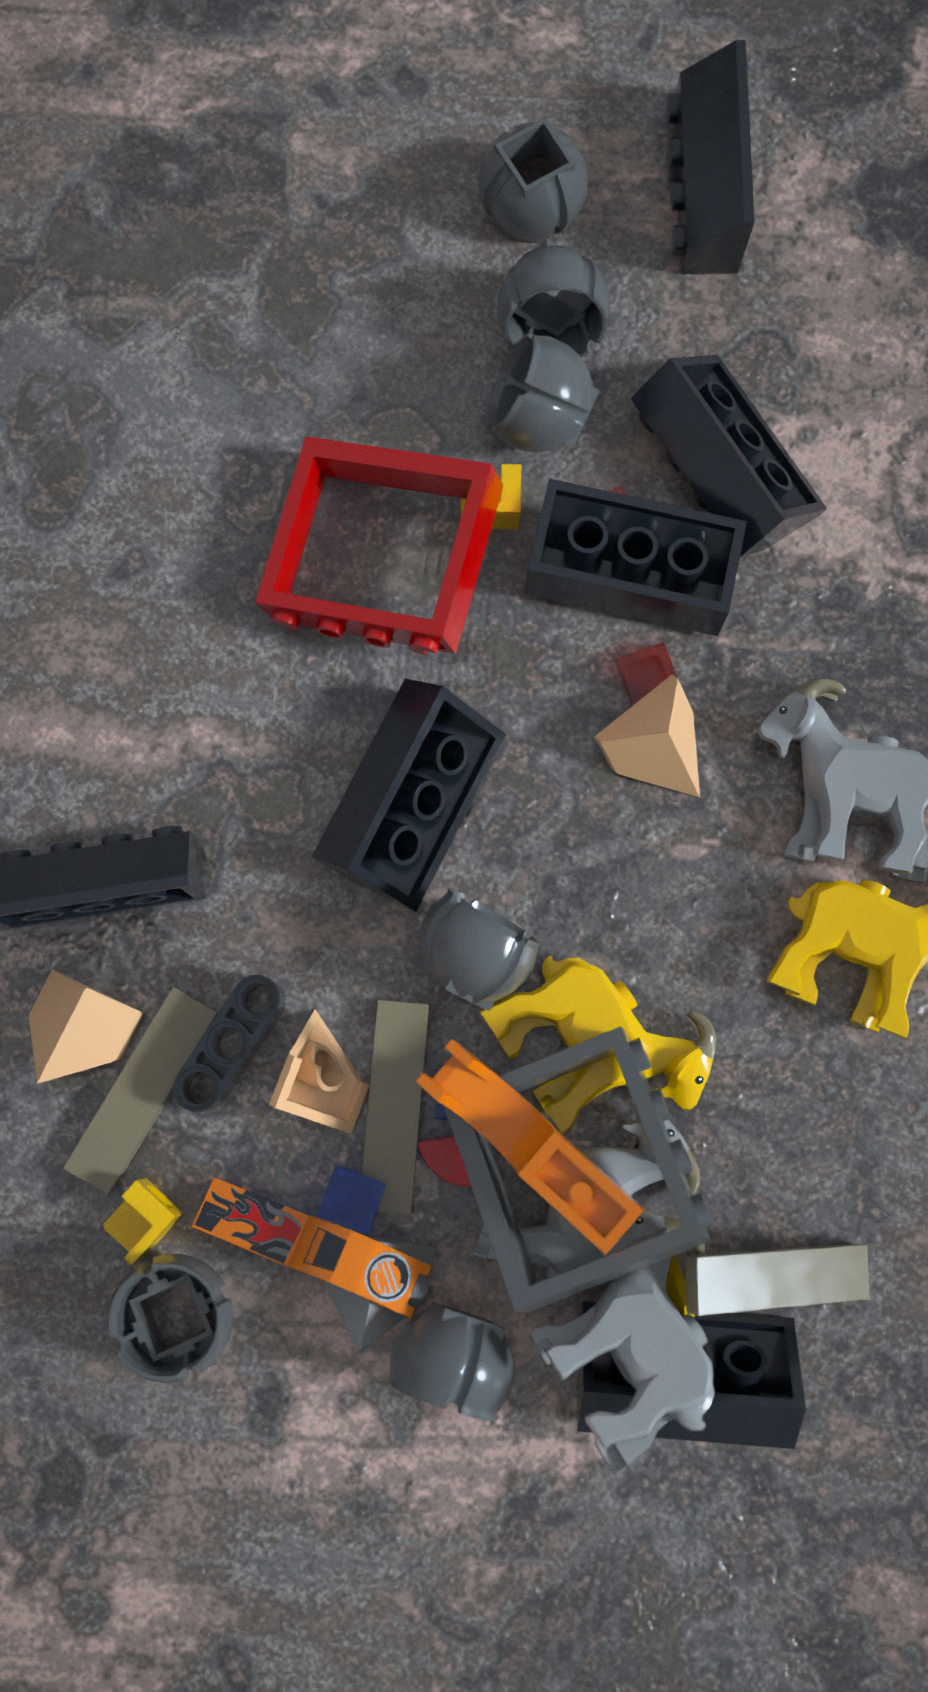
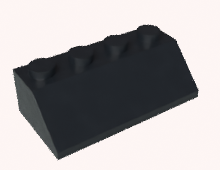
M735 40L681 71L676 93H668L667 124H675V136L669 139L668 163L670 168L677 167V180H672L670 209L671 211H678L679 225H674L672 230L673 256L680 255L681 275L738 274L755 223L746 40Z
M718 355L670 358L630 398L639 410V418L644 427L654 433L667 450L666 457L669 463L677 471L683 473L694 489L693 495L697 503L711 514L747 521L741 557L764 551L827 510V507Z
M549 478L528 565L524 594L718 636L729 614L747 521Z
M405 678L312 857L342 876L416 912L506 734L444 686Z
M166 826L152 830V837L133 840L131 834H115L101 838L102 845L82 848L80 842H64L50 846L51 853L31 856V851L14 850L1 853L0 929L11 930L206 899L198 839L190 831L183 832L182 826Z
M583 1301L581 1315L589 1311L597 1302ZM736 1313L695 1315V1320L707 1338V1343L702 1348L712 1362L713 1371L712 1383L715 1395L710 1407L702 1415V1421L706 1426L701 1431H691L683 1427L676 1419H672L657 1431L655 1438L795 1449L806 1412L794 1318ZM610 1352L596 1357L578 1369L577 1432L593 1433L585 1420L586 1416L600 1411L617 1414L627 1409L636 1392V1389L623 1377Z

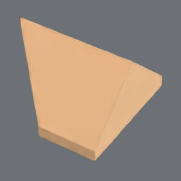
M670 675L594 737L608 764L616 774L700 798L694 712L678 678Z
M52 969L28 1015L36 1083H42L122 1060L145 1013Z
M314 1009L288 1054L269 1106L352 1134L370 1085L363 1082L316 1009Z

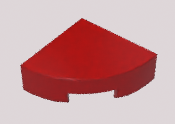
M454 1136L418 1142L419 1150L425 1163L438 1177L454 1185L471 1187Z

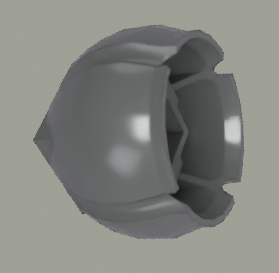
M546 117L537 122L522 123L515 126L512 133L504 132L499 135L489 146L480 165L479 192L487 215L491 214L495 227L500 232L520 242H543L546 238L551 240L555 228L562 232L566 231L581 211L585 202L588 172L584 157L576 149L574 140L557 127L550 125ZM531 157L546 159L554 171L526 185L515 166Z
M546 238L536 249L524 254L504 276L498 294V319L507 342L512 349L522 336L532 333L538 336L553 337L569 345L582 358L589 354L591 340L599 344L606 331V322L610 314V295L607 282L597 265L588 257L580 255L573 248L559 246ZM551 290H561L555 297L546 293Z
M527 333L515 344L502 366L506 379L504 381H496L493 386L486 411V428L495 433L507 445L521 451L546 452L565 444L574 447L600 390L594 388L588 367L581 356L569 345L553 337Z
M449 888L446 894L430 907L423 919L419 933L420 955L414 964L444 990L490 1011L495 1001L512 994L527 980L534 968L537 950L541 943L532 936L526 938V931L476 900H473L470 904L466 901L465 894Z
M184 1254L159 1255L153 1258L150 1267L141 1263L132 1268L119 1282L111 1297L108 1309L109 1338H117L120 1346L116 1352L118 1358L132 1372L144 1379L159 1383H178L186 1380L189 1371L192 1369L199 1373L208 1369L222 1354L230 1339L233 1327V1303L231 1298H225L222 1295L221 1289L225 1284L222 1277L207 1263L196 1257ZM186 1281L205 1329L166 1347L146 1298Z
M432 1301L431 1307L417 1314L409 1321L395 1340L390 1355V1378L388 1384H391V1387L400 1392L443 1409L454 1402L457 1405L459 1414L493 1422L496 1419L497 1413L509 1398L514 1382V1360L511 1346L505 1335L506 1329L490 1320Z

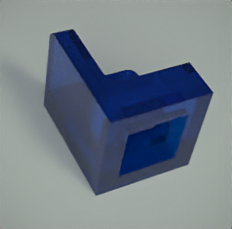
M335 1165L316 1217L367 1236L386 1183Z

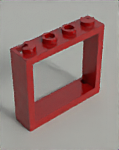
M305 436L255 603L270 617L269 621L271 623L284 625L288 630L297 631L301 625L315 628V631L319 634L334 639H343L345 634L360 636L364 642L382 648H389L391 642L408 645L411 651L427 656L428 652L437 653L438 651L456 654L503 489V484L492 463ZM325 478L466 499L432 619L291 594Z

